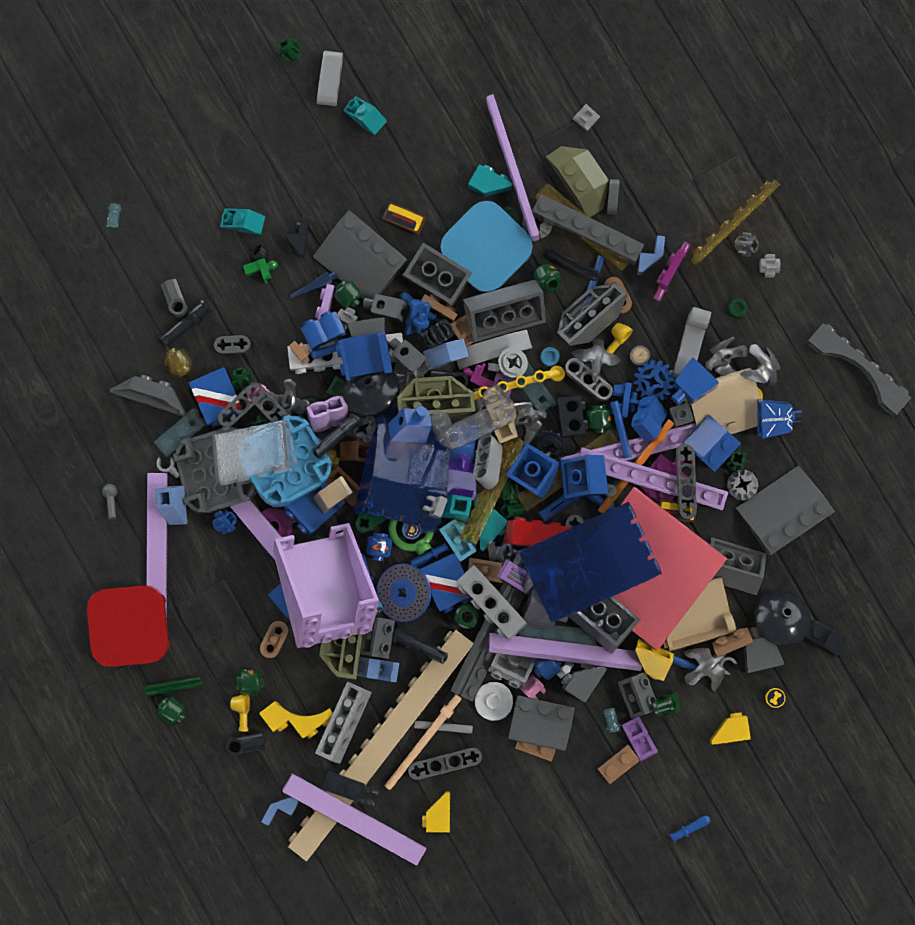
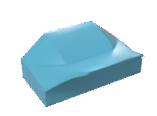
M454 519L439 529L460 562L476 552L479 538L469 522H459Z

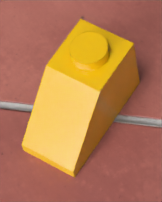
M638 639L635 651L645 673L653 679L664 681L673 663L674 653L662 648L656 650L649 643Z
M742 712L730 714V718H725L710 738V744L751 739L747 716H742Z
M446 791L426 811V816H422V827H426V832H450V791Z

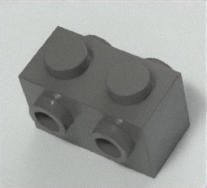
M375 617L372 631L362 634L360 654L389 659L395 620Z
M645 672L618 682L631 719L654 711L653 701L656 700V697Z

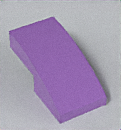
M636 717L622 725L640 761L658 753L640 717Z

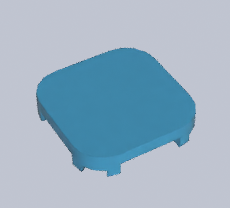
M483 201L474 205L445 234L441 242V252L444 256L472 272L468 283L479 293L499 290L528 261L533 247L528 233L499 205L490 201Z
M290 415L284 416L282 420L251 437H246L240 447L239 459L260 497L265 503L273 507L288 505L319 488L327 482L331 474L330 458L324 454L321 459H318L311 451L319 444V441L305 418L302 419L298 416Z

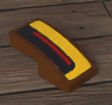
M389 202L382 219L385 222L401 227L403 230L420 235L427 218L410 209Z
M660 498L659 506L678 521H695V517L685 519L680 516L678 501ZM682 500V502H686V509H683V512L689 515L692 508H689L688 501Z

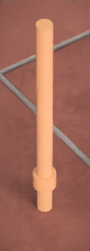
M455 694L448 705H444L440 710L441 714L384 786L387 789H392L443 722L451 717L454 713V708L462 699L459 695Z

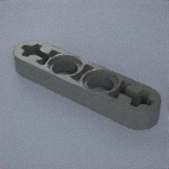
M680 444L676 449L678 512L681 517L692 519L697 513L695 452L689 444ZM684 447L690 451V454L686 455V460H691V464H680V461H684V455L680 454V451H684ZM685 466L691 469V474L688 477L681 475V469ZM684 486L691 487L692 493L689 496H683L681 491ZM682 499H692V502L688 501L689 508H692L689 515L683 512V509H686V502H682Z
M474 747L412 763L409 766L408 773L412 779L420 780L479 764L482 754L479 749ZM471 751L479 754L475 762L472 759L466 760L468 764L463 765L461 753H465V757L469 756ZM451 756H458L460 758L458 766L453 767L449 764ZM434 760L439 761L442 766L437 772L432 771L430 768V764ZM427 762V769L430 774L426 775V770L421 771L420 776H416L415 773L412 774L411 770H414L415 765H418V768L425 767L423 763Z

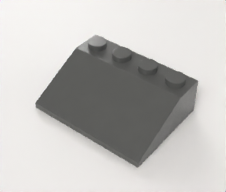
M350 210L337 223L313 256L331 273L336 271L340 281H353L361 291L362 295L360 298L363 300L365 297L374 299L376 294H381L407 264V259Z
M797 466L736 507V510L768 556L835 512L824 495L800 466Z

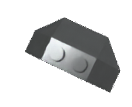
M616 283L590 288L562 312L557 333L570 346L589 343L618 318L628 296L627 293ZM591 293V298L585 303L584 300Z
M141 375V377L134 376L110 390V393L183 417L186 416V412L175 390L170 387V383L161 380L159 383L152 381L151 377Z

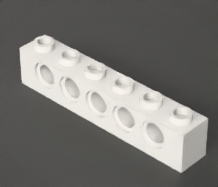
M402 333L387 334V345L394 338H397L402 343ZM336 341L329 342L322 347L333 345ZM304 344L306 349L309 351V354H311V349L309 345ZM287 346L291 372L295 371V374L306 373V370L314 369V372L325 371L326 367L340 369V364H343L342 357H338L337 352L332 353L333 358L330 361H325L320 357L314 359L311 363L303 365L290 347ZM390 349L389 355L391 363L397 362L392 355L393 350Z

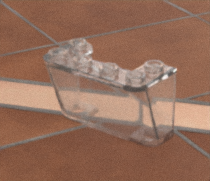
M497 384L488 388L483 394L486 409L452 424L449 416L444 412L431 415V424L437 441L449 449H457L512 423L517 415L513 401Z
M288 419L212 436L216 483L220 482V486L250 480L249 476L255 474L257 478L268 476L269 471H274L275 474L291 471L292 466L298 465Z

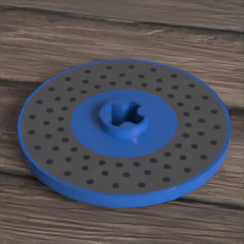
M397 564L388 568L380 577L377 585V597L383 606L382 611L388 617L396 621L407 622L419 618L426 611L431 599V587L428 578L419 568L410 564ZM400 589H406V596H401Z

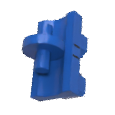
M411 299L409 314L405 319L406 326L404 332L406 335L411 333L422 334L425 328L429 326L427 319L431 304L429 302H421L419 299Z
M632 383L612 386V396L621 397L619 407L622 419L628 417L629 404V411L635 412V407L640 402V400H636L637 393L635 392L631 393L630 399Z

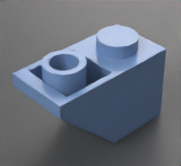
M167 486L155 489L157 509L169 525L187 524L186 504L183 500L185 498L184 486Z

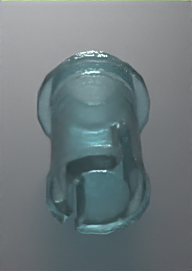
M110 203L109 207H107L109 213L106 226L118 228L120 212H122L121 205Z
M615 708L604 710L603 713L608 727L606 730L609 733L620 731L621 724L618 723Z

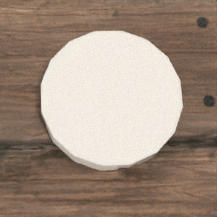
M489 682L481 686L475 696V707L478 713L491 721L506 717L513 706V696L510 690L504 684L498 682Z

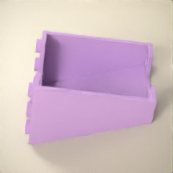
M349 523L331 527L329 538L297 545H294V535L274 540L273 553L297 648H307L317 643H328L334 639H346L352 635L366 634L372 631L379 600ZM340 530H344V531L341 532V533L335 534L336 532H338V531H340Z

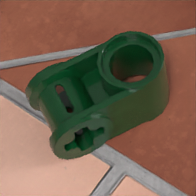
M374 504L357 518L355 527L359 533L366 534L384 523L389 517L381 515L376 504ZM361 520L369 522L368 528L360 527Z
M677 693L664 695L653 701L657 717L682 712Z

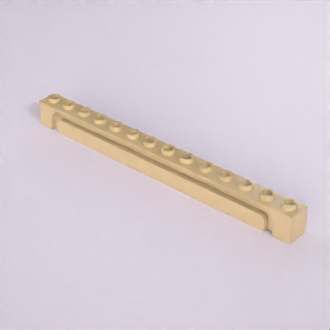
M457 630L454 632L449 631L443 639L446 643L442 648L437 647V649L448 653L447 661L444 664L432 660L430 663L425 662L420 669L422 672L420 677L412 679L408 684L410 690L406 694L402 692L396 700L399 704L395 709L390 708L384 716L386 721L383 725L378 723L372 731L375 735L371 740L367 738L360 747L363 749L359 756L354 754L348 762L351 766L347 771L343 769L340 775L363 782L365 785L471 649L473 643ZM327 792L349 805L353 802V800ZM312 809L315 811L312 817L307 816L300 824L303 827L299 833L295 831L288 840L291 842L288 847L305 861L310 858L337 823V821L315 809Z

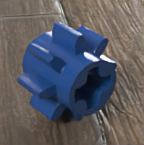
M225 509L214 514L216 519L213 520V526L218 532L226 534L235 530L233 525L237 521L236 516L232 512H228Z

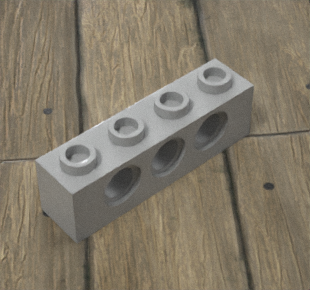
M473 565L457 580L460 584L458 589L465 596L469 594L473 598L470 602L478 610L480 608L483 609L486 613L484 615L486 620L490 624L495 623L499 627L497 632L504 639L508 637L511 640L527 625V622L476 566ZM480 584L483 587V591L476 595L473 593V588L475 585ZM489 599H495L496 605L492 609L486 607V602ZM502 613H507L509 615L508 622L500 623L499 616Z
M350 682L346 683L315 752L316 754L333 762L341 763L372 692Z

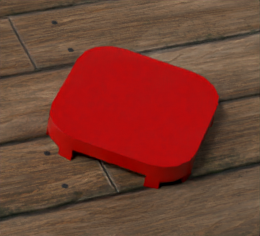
M151 585L112 588L98 591L91 596L87 606L90 646L92 655L98 663L109 667L146 664L158 661L165 656L170 648V641L167 629L166 599L159 589Z

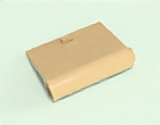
M740 370L715 378L719 381L717 388L694 404L685 399L684 402L688 403L692 408L696 427L708 415L713 417L730 434L756 427L757 399H760L756 382L741 376L740 373L744 370Z
M722 577L714 578L710 581L663 643L664 649L668 648L669 651L732 634L736 631L735 623L729 610Z

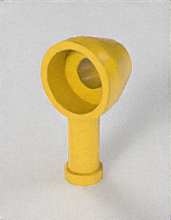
M617 323L611 330L615 340L606 351L613 354L619 345L629 338L633 329L627 325Z
M239 695L231 699V710L240 713L239 731H248L249 695Z

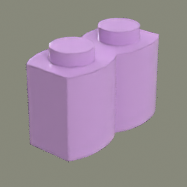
M343 396L332 397L325 402H316L307 407L308 419L313 432H321L331 426H337L339 422L345 421L349 415Z

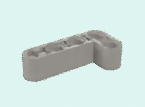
M695 307L691 308L672 377L677 379L692 357L696 360L698 359L704 333L711 317L710 311Z

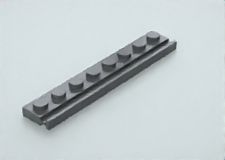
M519 551L513 561L514 564L528 571L530 565H537L536 560ZM505 581L499 590V593L517 611L525 593ZM494 600V602H493V604H492V606H491L490 609H492V608L495 607V605H496V601H495V600ZM502 613L499 616L500 623L508 622L509 615ZM485 619L450 690L472 702L496 653L489 652V634H499L497 632L499 627L495 623L490 624Z

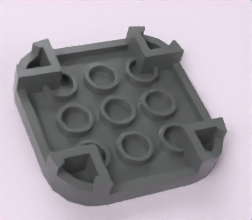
M226 426L223 429L197 437L186 438L177 447L176 453L173 456L174 462L177 463L182 486H184L185 498L183 500L193 511L199 513L215 512L247 502L256 495L257 490L239 459L240 447L243 440L247 437L242 430Z

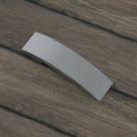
M527 330L503 335L466 347L469 357L457 361L459 370L499 358L500 353L507 348H517L521 351L531 349L532 345Z

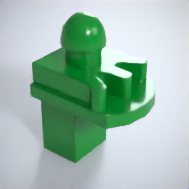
M265 258L243 265L246 276L261 272L264 282L267 284V279L271 278L269 270L276 269L278 263L274 260L266 263Z

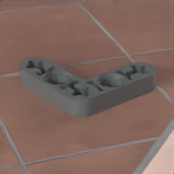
M254 382L249 384L219 412L218 420L222 426H231L253 405H256L273 424L278 421V418L275 414L273 417L270 414H273L277 408L280 409L277 413L281 417L289 414L261 384ZM252 387H254L255 389L259 387V395L257 396L254 394L250 398L251 400H253L250 403L249 400L243 395L247 393V396H249L252 393ZM239 399H243L247 403L243 410H239L235 406L236 401ZM266 400L274 403V407L270 411L263 408V403ZM232 406L234 411L239 414L235 416V413L230 416V422L227 420L223 422L222 414L228 415L232 411L229 407Z

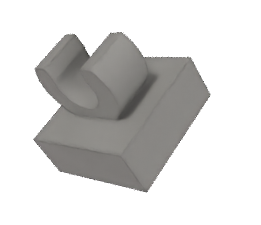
M585 104L574 116L573 120L585 131H588L600 116Z
M442 496L426 497L427 500L432 502V506H423V510L430 511V517L440 518L448 499Z

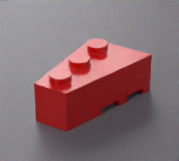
M514 517V521H507L504 544L554 551H573L575 527L561 526V523L555 522L543 524L541 520H532V523L525 522V518Z

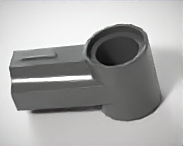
M177 279L165 281L161 284V287L169 305V310L174 317L183 318L187 315L188 306L185 303ZM176 305H183V309L180 312L174 311Z

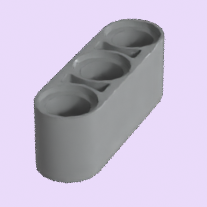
M324 50L317 104L336 107L343 53Z
M576 358L567 361L565 373L568 377L598 401L604 402L611 397L612 387L600 376L592 384H585L583 377L587 375L592 377L591 369ZM574 363L579 367V371L573 373L569 370L568 366ZM599 388H606L608 395L606 397L600 396L598 393Z
M489 433L484 434L478 441L473 477L485 489H492L498 483L503 452L502 444Z

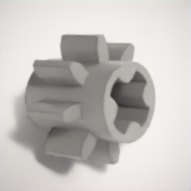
M766 254L764 259L760 258V273H765V277H774L775 273L780 272V259H775V254Z
M349 307L346 310L340 309L337 314L345 331L349 328L348 322L358 320V316L355 315L356 310Z

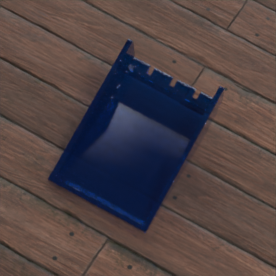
M391 406L388 410L376 416L353 514L361 515L367 512L381 516L382 511L385 510L384 518L399 521L401 515H403L402 522L418 526L419 520H421L420 527L423 528L422 533H434L441 522L442 516L436 519L430 517V511L423 510V506H432V502L426 499L428 496L447 497L453 423L430 418L432 427L426 443L391 441L388 424L398 414V407Z
M629 502L519 551L551 623L662 574L656 558L654 557L650 560L647 558L654 554L648 540L639 541V538L645 536L639 521L631 523L630 520L637 517Z

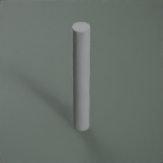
M415 720L414 728L429 729L434 722ZM443 723L438 730L472 734L473 726Z

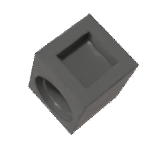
M688 403L672 407L668 410L670 420L674 423L673 429L694 421Z

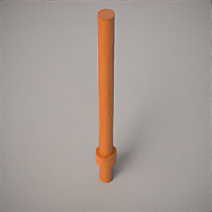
M667 420L661 428L659 435L649 443L635 461V464L643 465L658 444L665 440V435L674 425L671 420ZM621 480L599 507L598 511L604 515L629 482Z

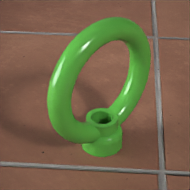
M422 508L423 515L420 517L425 521L427 529L424 538L418 542L409 544L403 542L398 537L396 532L398 520L391 518L388 525L389 535L393 543L405 551H416L418 556L432 548L429 543L434 534L433 520Z

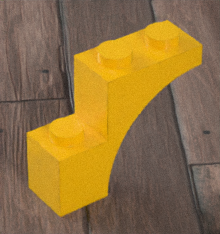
M274 701L259 714L273 732L276 730L281 732L288 726L287 721H290L302 738L307 736L310 739L318 732L316 728L321 724L324 727L328 725L333 711L329 708L317 715L301 716L287 711L277 701Z

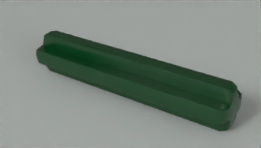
M193 677L145 686V694L150 696L202 686L201 677Z

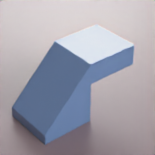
M657 236L654 254H639L637 275L644 273L662 258L665 236Z
M464 339L447 342L423 351L431 366L429 370L469 357Z
M359 657L357 676L396 682L399 663Z
M289 797L270 804L262 823L269 825L277 809L292 815L299 800Z

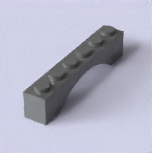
M542 194L532 211L534 217L548 224L573 232L632 265L635 264L644 244Z
M824 323L820 325L806 344L819 355L838 357L859 368L872 384L877 396L878 405L892 417L896 416L911 399L908 395V390L902 386L898 387L890 375H884L879 371L880 367L876 363L866 360L864 353L859 349H853L850 346L851 343L843 336L840 338L832 326L829 324L825 325Z

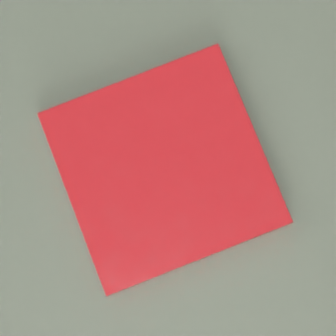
M635 487L587 550L593 549L610 575L597 583L641 619L632 631L656 650L662 646L728 559ZM594 583L584 588H581L580 590L586 594V592L594 585Z

